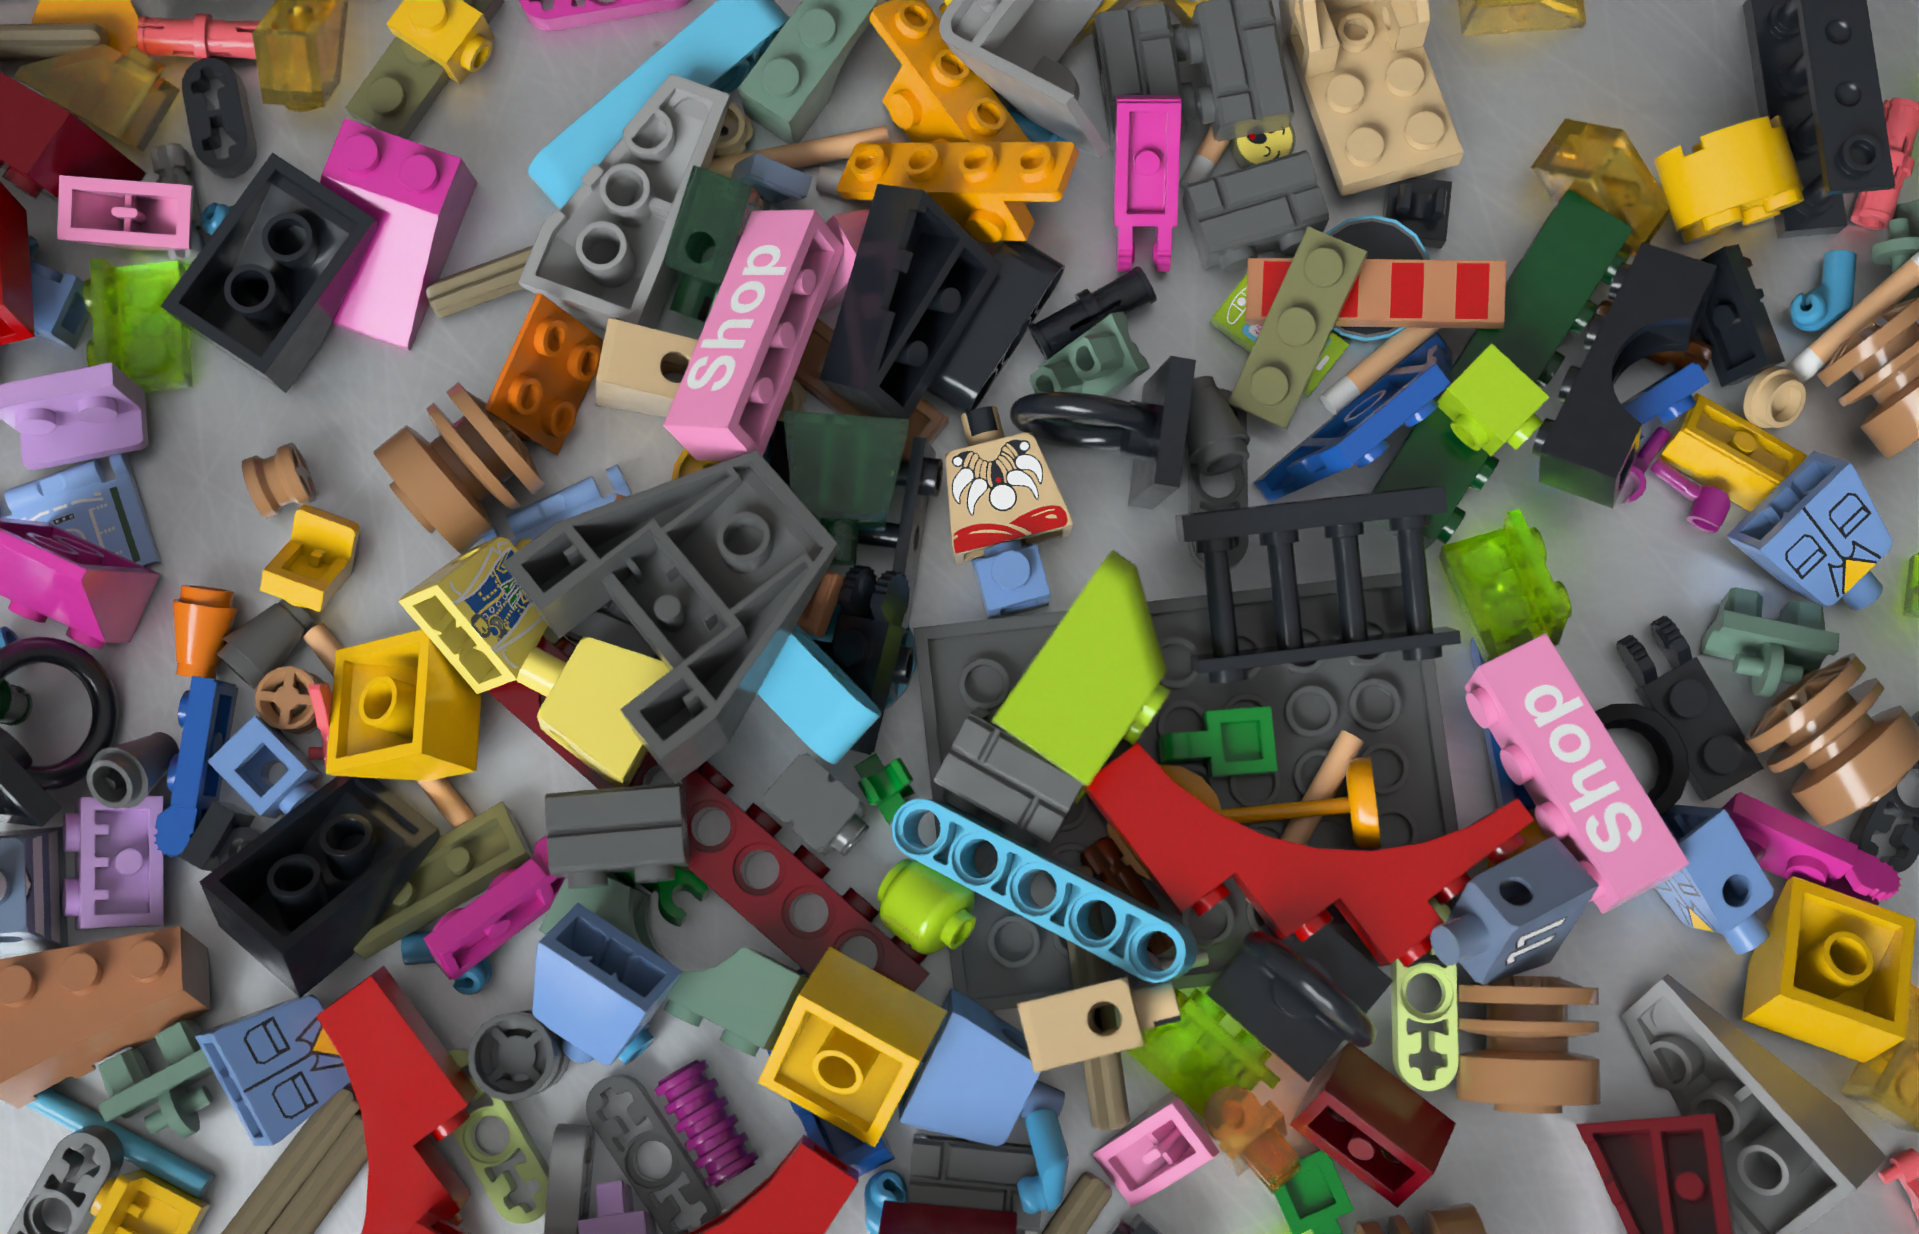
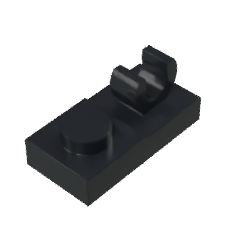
M1739 244L1724 246L1700 259L1701 261L1717 265L1712 300L1699 325V330L1704 342L1710 344L1713 348L1711 361L1721 387L1738 384L1767 368L1784 362V355L1764 303L1760 301L1764 297L1763 290L1755 288L1748 270L1749 267L1753 266L1750 258L1743 256Z

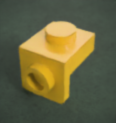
M403 0L386 23L394 35L442 65L449 78L458 84L463 83L470 72L475 73L485 65L492 52L494 34L484 15L463 0Z
M307 504L301 505L295 512L291 540L263 569L260 591L282 598L291 605L307 607L321 612L352 574L360 531L358 523Z
M140 1169L120 1174L117 1179L111 1178L105 1183L92 1204L91 1214L96 1216L87 1234H195L210 1204Z

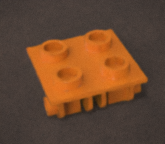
M537 293L484 410L504 420L520 440L529 442L531 439L547 451L558 456L567 435L574 427L576 414L589 385L598 372L604 340L546 296Z

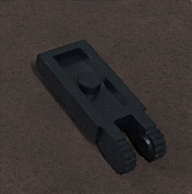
M854 565L853 568L850 567L849 571L845 573L844 585L840 589L838 600L843 614L839 613L828 656L881 711V716L850 749L851 751L871 755L875 751L905 630L901 626L910 587H908L909 581L906 580V575H903L902 572L886 570L885 573H881V577L877 578L878 581H876L877 575L874 574L875 570H872L871 567ZM871 613L873 614L874 620L870 619Z
M1662 616L1650 625L1653 636L1673 668L1672 670L1658 677L1655 664L1645 647L1633 635H1628L1617 641V649L1622 657V661L1625 662L1628 671L1639 687L1635 691L1644 707L1660 712L1678 729L1688 750V780L1698 797L1705 801L1759 772L1764 767L1752 748L1745 742L1744 734L1697 657L1692 658L1690 646L1680 633V629L1677 628L1671 618Z

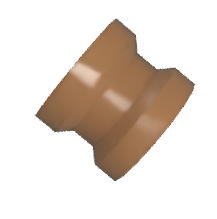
M292 442L280 446L274 456L263 459L255 455L242 461V472L247 489L256 508L264 518L268 519L279 515L283 506L295 502L303 505L316 500L315 487L309 469L299 449Z
M292 666L278 667L267 673L259 682L255 693L256 709L261 719L271 727L297 735L311 733L318 728L308 686L309 684L326 682L317 675L308 673L303 669ZM300 705H307L303 706L295 714L293 713V711L296 710Z

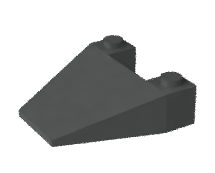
M754 450L559 521L505 560L503 565L523 595L559 639L610 600H613L668 667L670 672L622 707L620 711L638 739L674 784H677L730 742L839 547L838 543L760 453Z

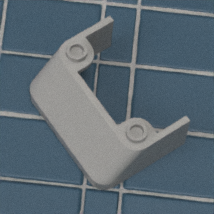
M952 0L944 11L939 25L941 37L952 53L1028 120L1102 158L1108 147L1078 102L1080 89L1076 78L1067 67L1058 62L1104 0Z

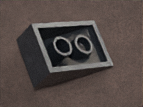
M272 152L164 300L161 307L187 329L287 393L322 344L379 223L372 216Z
M336 776L199 882L218 926L301 998L355 953L353 949L371 928L376 925L441 836L437 827L377 779Z

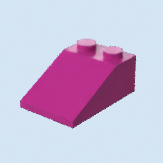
M344 118L321 174L320 183L375 218L379 224L331 324L411 351L429 306L426 287L430 282L439 280L477 186V181L462 158Z
M0 517V595L11 600L8 606L10 611L40 623H46L48 617L69 626L65 634L67 637L89 647L103 649L105 643H130L161 575L160 573L48 522Z

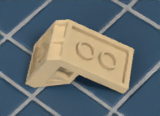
M1279 0L1283 32L1287 35L1286 45L1341 197L1460 165L1464 152L1424 49V42L1430 23L1428 0Z

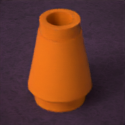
M181 585L180 598L173 600L176 662H178L177 675L216 679L217 667L221 661L216 653L226 645L227 642L223 638L230 634L238 611V607L232 606L234 591L205 586Z

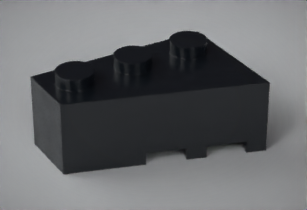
M877 184L820 376V380L859 413L902 425L907 423L1002 267L924 190Z

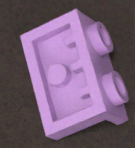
M112 362L0 384V418L20 433L21 462L23 466L31 471L142 450L148 446L145 391Z
M147 796L139 805L131 808H109L99 803L94 797H81L75 802V813H64L62 827L63 851L75 852V878L63 879L62 909L64 917H75V930L164 925L163 852L157 850L158 846L154 844L156 842L154 835L158 832L155 829L157 816L163 812V796Z

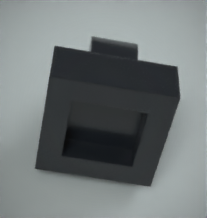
M1412 177L1387 184L1383 217L1397 220L1418 236L1424 247L1441 249L1447 237L1452 182Z
M213 800L180 858L201 870L214 871L237 853L238 847L242 842L246 840L253 841L263 831L250 828L256 816L235 804Z

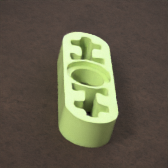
M1432 897L1428 902L1445 923L1451 914V910L1446 904L1440 905L1436 898ZM1433 948L1427 952V955H1435ZM1396 959L1391 963V979L1393 980L1391 983L1394 1069L1399 1078L1407 1085L1423 1091H1436L1444 1088L1453 1080L1459 1065L1456 964L1446 965L1442 961L1441 966L1432 963H1413L1404 967ZM1427 973L1438 980L1442 989V997L1436 1008L1422 1013L1415 1010L1409 1004L1406 997V988L1409 981L1415 975ZM1407 1019L1420 1023H1435L1442 1020V1033L1428 1030L1430 1051L1440 1053L1442 1056L1441 1066L1431 1067L1429 1078L1422 1079L1421 1069L1409 1065V1055L1419 1053L1422 1043L1421 1031L1407 1032Z
M469 1049L448 1051L460 1068L469 1066L467 1057ZM472 1077L470 1082L477 1090L474 1098L475 1100L483 1099L487 1093L477 1086ZM491 1097L493 1105L473 1111L469 1119L454 1130L452 1134L498 1213L507 1221L515 1224L531 1223L546 1213L549 1166L512 1102ZM487 1116H495L502 1119L509 1128V1143L499 1154L485 1153L478 1147L475 1140L476 1127ZM520 1149L526 1157V1161L514 1165L517 1173L524 1182L536 1179L541 1187V1190L533 1196L534 1202L537 1205L533 1210L526 1202L515 1206L511 1201L510 1194L517 1189V1184L510 1171L502 1172L496 1177L491 1168L512 1159Z

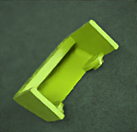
M1114 550L1108 554L992 720L1087 787L1097 772L1102 769L1122 738L1132 745L1135 744L1171 692L1160 684L1167 669L1135 564ZM1083 788L1075 801L1076 804H1078L1085 793Z

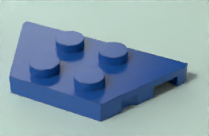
M1438 332L1434 333L1342 411L1330 418L1256 479L1253 484L1267 502H1272L1347 469L1354 464L1358 468L1370 464L1389 448L1390 444L1385 438L1402 424H1405L1406 427L1416 425L1439 406L1435 397L1451 385L1453 351Z

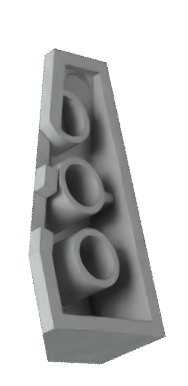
M670 74L623 129V137L599 165L595 163L581 178L583 184L561 210L556 208L542 224L518 283L520 286L535 294H543L565 311L605 330L608 318L655 329L678 268L729 108L730 94Z
M1667 974L1622 1014L1659 1087L1669 1090L1681 1115L1715 1113L1718 1117L1733 1220L1746 1234H1799L1857 1190L1887 1159L1886 1155L1838 1104Z

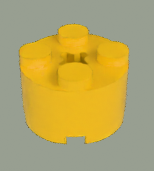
M1778 115L1771 120L1769 116L1748 120L1701 136V142L1691 147L1693 153L1684 155L1681 145L1654 159L1676 232L1681 233L1684 244L1694 243L1722 232L1721 228L1742 221L1743 226L1765 221L1781 214L1780 210L1804 201L1802 194L1804 187L1781 116Z

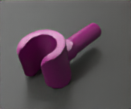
M1658 427L1638 452L1635 463L1628 475L1633 480L1634 489L1625 498L1623 504L1635 501L1643 495L1646 489L1644 473L1649 468L1651 461L1671 437L1667 429Z
M1659 457L1650 468V471L1676 489L1683 497L1693 501L1686 517L1687 521L1703 531L1709 533L1718 532L1731 506L1728 494L1716 487H1701L1696 482L1690 481Z

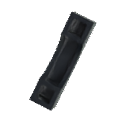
M1642 242L1631 265L1623 262L1620 264L1611 283L1608 298L1614 301L1606 316L1598 313L1595 315L1586 334L1583 349L1589 352L1581 368L1571 365L1564 377L1558 395V402L1563 403L1556 420L1545 418L1536 435L1532 454L1540 457V483L1613 509L1638 456L1642 424L1632 417L1621 405L1613 386L1629 366L1644 357L1666 351H1688L1712 300L1717 265Z

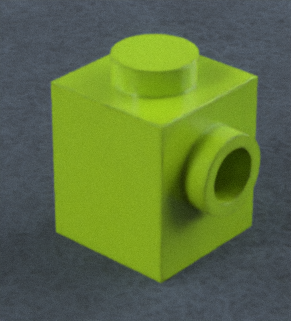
M1491 343L1445 390L1437 402L1439 403L1438 408L1453 421L1450 426L1455 435L1471 449L1479 451L1482 448L1492 457L1505 442L1517 450L1539 428L1543 421L1535 412L1546 402L1549 396Z

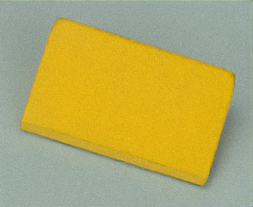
M1698 393L1693 396L1697 404L1682 414L1660 455V458L1674 469L1700 484L1723 490L1728 494L1730 501L1749 512H1752L1807 457L1803 452Z

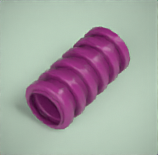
M697 1059L659 1081V1086L654 1091L658 1097L665 1095L669 1102L664 1109L668 1115L675 1113L679 1121L674 1125L678 1133L685 1131L689 1139L684 1143L687 1151L693 1149L696 1151L699 1157L694 1162L697 1169L704 1167L709 1175L704 1180L707 1187L714 1185L717 1188L754 1166V1161L759 1156L755 1150L751 1152L747 1150L744 1144L749 1140L746 1132L741 1134L737 1132L734 1126L739 1122L736 1114L730 1116L727 1114L724 1107L729 1102L726 1096L719 1098L714 1089L719 1086L716 1078L709 1080L704 1071L709 1068L706 1060L699 1062Z

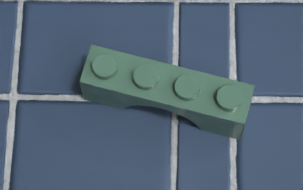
M802 0L738 88L745 115L788 144L800 142L830 101L836 79L846 58L861 34L871 23L869 16L873 8L891 0Z
M608 874V886L569 889L568 878L566 877L539 928V931L547 934L579 903L667 960L658 949L651 934L649 925L650 895L636 887L625 884ZM742 946L727 960L712 968L701 971H682L681 977L666 997L668 1001L663 1010L696 1027L700 1026L703 1018L724 1028L720 1037L721 1041L745 1054L755 1057L759 1048L773 1050L798 994L809 977L762 952Z

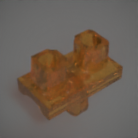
M1226 1086L1211 1095L1204 1110L1205 1124L1212 1137L1220 1142L1218 1146L1224 1161L1238 1177L1249 1168L1271 1195L1274 1194L1302 1169L1298 1162L1300 1160L1299 1155L1284 1139L1288 1134L1284 1115L1271 1100L1261 1107L1253 1093L1239 1086Z

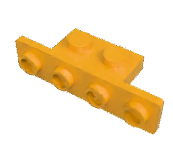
M891 0L873 8L869 21L902 64L882 102L889 110L895 124L903 129L912 142H1031L989 85L952 53L941 37L939 18L925 0ZM1024 201L1025 205H1027V204L1033 202V201Z
M1073 142L858 143L853 148L838 183L837 191L844 200H873L877 184L924 190L975 240L986 243L1027 241L1035 221L1024 201L1056 202L1061 200L1079 152Z

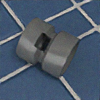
M532 1009L498 1015L482 1024L471 1039L467 1055L470 1074L477 1086L492 1098L505 1101L525 1099L542 1093L557 1084L568 1069L570 1059L561 1048L563 1038L539 1023L534 1017Z

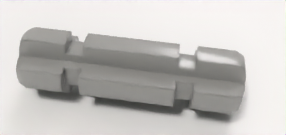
M178 143L156 146L151 153L154 173L159 174V179H157L156 183L193 186L191 250H168V256L176 264L188 265L194 261L205 246L203 235L198 233V229L202 226L194 181L189 180L188 176L192 172L189 153Z

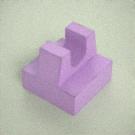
M622 1180L595 1184L597 1218L578 1220L579 1234H657L656 1224L651 1214L645 1210L634 1211L631 1185H624Z

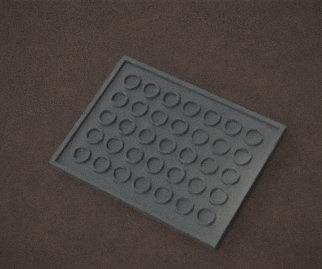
M1401 573L1362 577L1368 635L1407 631ZM1336 580L1297 584L1304 643L1341 639L1342 632ZM1271 587L1233 592L1239 650L1277 646ZM1207 595L1147 601L1167 669L1160 684L1171 692L1135 744L1139 743L1157 764H1160L1157 738L1167 733L1204 731L1202 715L1204 712L1271 706L1277 772L1209 778L1207 759L1160 765L1182 766L1203 777L1218 795L1222 809L1299 802L1304 797L1340 731L1344 730L1364 742L1357 757L1371 756L1381 849L1421 844L1459 830L1434 659L1405 661L1403 660L1401 650L1248 668V679L1210 683L1209 673L1199 674L1191 667L1190 658L1193 655L1213 653ZM1069 610L913 628L932 800L947 802L943 798L946 789L933 781L970 712L979 706L996 716ZM1122 738L1102 769L1134 745ZM1346 776L1333 798L1348 797ZM1085 792L1078 804H1073L1050 846L1048 847L1037 841L1035 847L1072 867L1084 866L1080 861L1081 853L1100 838L1109 837L1107 820ZM980 809L978 814L974 815L999 829L1003 823L1002 820L983 809ZM1350 813L1323 816L1306 845L1319 849L1381 850L1361 849L1355 844ZM934 814L936 836L938 839L941 828L940 822ZM1291 819L1244 823L1242 825L1265 836L1280 839ZM988 840L981 843L974 854V865L977 871L982 876L987 877L993 873L998 863V853L994 845ZM1045 870L1037 873L1033 878L1030 887L1031 895L1038 905L1045 908L1055 899L1057 892L1056 882L1053 876ZM1138 874L1160 905L1157 911L1181 922L1190 929L1196 940L1197 950L1205 949L1208 955V965L1192 968L1185 975L1172 980L1174 990L1211 986L1241 951L1245 935L1250 931L1258 930L1265 922L1253 905L1245 900L1246 896L1232 877L1223 882L1231 894L1198 917L1192 907H1189L1178 916L1152 880ZM974 891L975 904L972 915L976 918L975 927L962 945L956 949L949 948L953 989L961 992L989 1011L1018 1008L1017 1004L1072 991L1073 983L1067 940ZM1463 891L1445 903L1451 912ZM1100 900L1104 935L1106 938L1115 929L1116 915L1108 903ZM1334 903L1326 908L1333 917L1328 923L1332 929L1377 967L1391 965H1380ZM1176 944L1157 957L1177 955ZM1426 953L1415 962L1439 960L1436 954L1427 955ZM1108 962L1111 981L1130 977L1132 984H1136V976L1119 967H1112V963Z

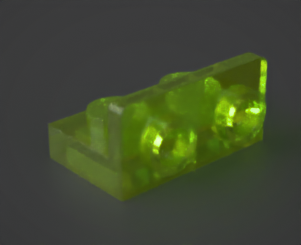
M105 258L90 259L91 279H86L83 286L85 305L89 314L93 316L94 339H90L86 347L89 367L112 362L145 392L193 387L190 330L161 307L164 300L186 272V267L179 261L115 267Z
M1520 509L1506 512L1502 529L1441 547L1439 559L1484 663L1545 633L1554 646L1559 645L1567 620L1572 614L1570 598L1561 581H1553L1545 564L1547 553L1544 540L1536 527H1528Z
M1174 987L1182 1021L1144 1030L1147 1043L1144 1046L1126 1051L1218 1131L1259 1081L1273 1090L1281 1079L1265 1065L1272 1056L1265 1047L1243 1029L1233 1037L1219 1024L1226 1013L1197 988L1188 997Z

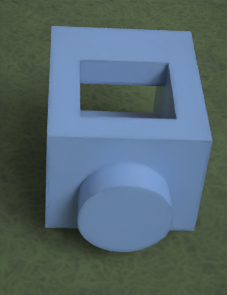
M30 262L35 335L75 350L100 293L75 275L67 272L63 275L39 263Z
M1019 540L1004 542L985 549L984 557L971 560L987 620L1005 618L1049 606L1051 593L1037 545L1029 544L1022 546Z
M254 715L207 762L260 816L277 819L282 813L287 815L317 792L311 784L322 772L281 732V729L271 727L261 717ZM281 762L286 768V773L273 785L269 780V770L274 764Z

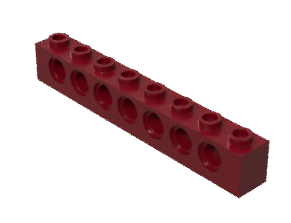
M542 636L537 645L541 650L566 663L576 648L564 636L558 639L555 644ZM517 680L487 690L488 693L597 789L616 788L540 728L537 714L546 699L544 695L517 682ZM649 751L629 786L650 785L653 777L663 770ZM705 761L698 769L693 770L682 779V785L686 793L690 867L687 868L808 975L811 976L829 946L842 953L843 947L850 939L863 936L870 939L877 948L878 959L872 970L915 993L931 974L921 965L928 955L915 951L896 935L892 938L888 937L872 923L873 919L879 914V911L853 888L850 887L842 896L824 881L823 878L831 869L801 844L792 853L774 836L781 830L782 826L753 802L744 811L726 794L734 784L710 763ZM710 811H724L730 820L729 835L718 845L706 846L698 835L700 819ZM770 852L775 856L779 864L778 877L771 886L764 889H756L746 878L745 869L747 862L757 853ZM808 894L821 896L828 906L826 923L814 932H806L800 929L793 916L797 901Z

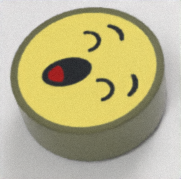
M1289 123L1287 128L1280 131L1258 135L1249 134L1246 137L1232 139L1234 159L1241 168L1292 154L1296 143L1295 131L1291 123Z

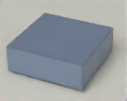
M755 153L735 164L729 185L733 189L747 195H751L753 187H755L771 205L782 209L807 197L812 176Z

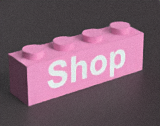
M816 210L752 211L663 425L697 461L724 462L757 450L762 457L764 455L844 251L842 244Z
M1546 633L1476 669L1464 686L1467 692L1466 703L1472 717L1482 728H1489L1502 749L1500 751V759L1506 773L1515 784H1523L1536 805L1535 817L1543 834L1548 839L1556 836L1599 884L1598 889L1589 902L1594 901L1601 914L1669 880L1689 864L1686 856Z

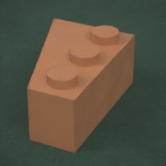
M181 926L0 959V1100L20 1109L37 1100V1094L71 1076L78 1079L95 1070L94 1064L129 1046L133 1049L138 1048L155 1039L154 1036L183 1020L194 1019L211 1010L208 948Z

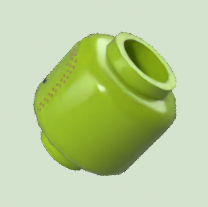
M905 859L896 864L888 872L878 889L877 898L881 902L879 913L882 924L915 951L924 955L937 953L946 946L950 949L958 948L965 942L975 927L976 918L972 915L975 904L974 891L916 860Z

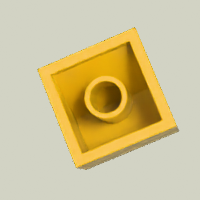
M422 629L336 650L326 773L344 777L431 781L477 771L482 693L476 694Z
M1791 877L1787 880L1766 924V928L1770 932L1768 939L1754 949L1749 960L1741 1020L1866 1063L1906 1039L1916 919L1798 877Z
M829 946L798 994L758 1083L875 1148L948 1011Z

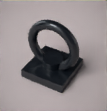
M1170 356L1144 383L1141 402L1134 400L1127 402L1086 393L1040 392L1017 399L1010 409V419L1014 426L1023 433L1032 432L1035 438L1047 442L1084 449L1120 451L1121 457L1134 459L1128 506L1153 509L1180 488L1196 360ZM1058 418L1090 420L1115 426L1084 424Z
M32 637L12 642L0 648V683L7 675L22 666L33 663L55 664L72 672L83 683L88 692L92 707L91 726L82 745L70 757L52 765L33 766V760L26 749L12 735L0 727V822L43 827L62 809L46 791L70 786L87 776V771L95 755L101 750L111 747L118 728L119 705L111 678L99 661L90 653L65 640L50 637Z
M1264 922L1258 930L1250 931L1245 935L1241 951L1204 994L1298 1076L1309 1083L1344 1040L1361 1048L1368 1047L1374 1043L1376 1028L1366 1016V1013L1393 980L1328 924L1301 942L1295 933L1279 941L1266 922Z

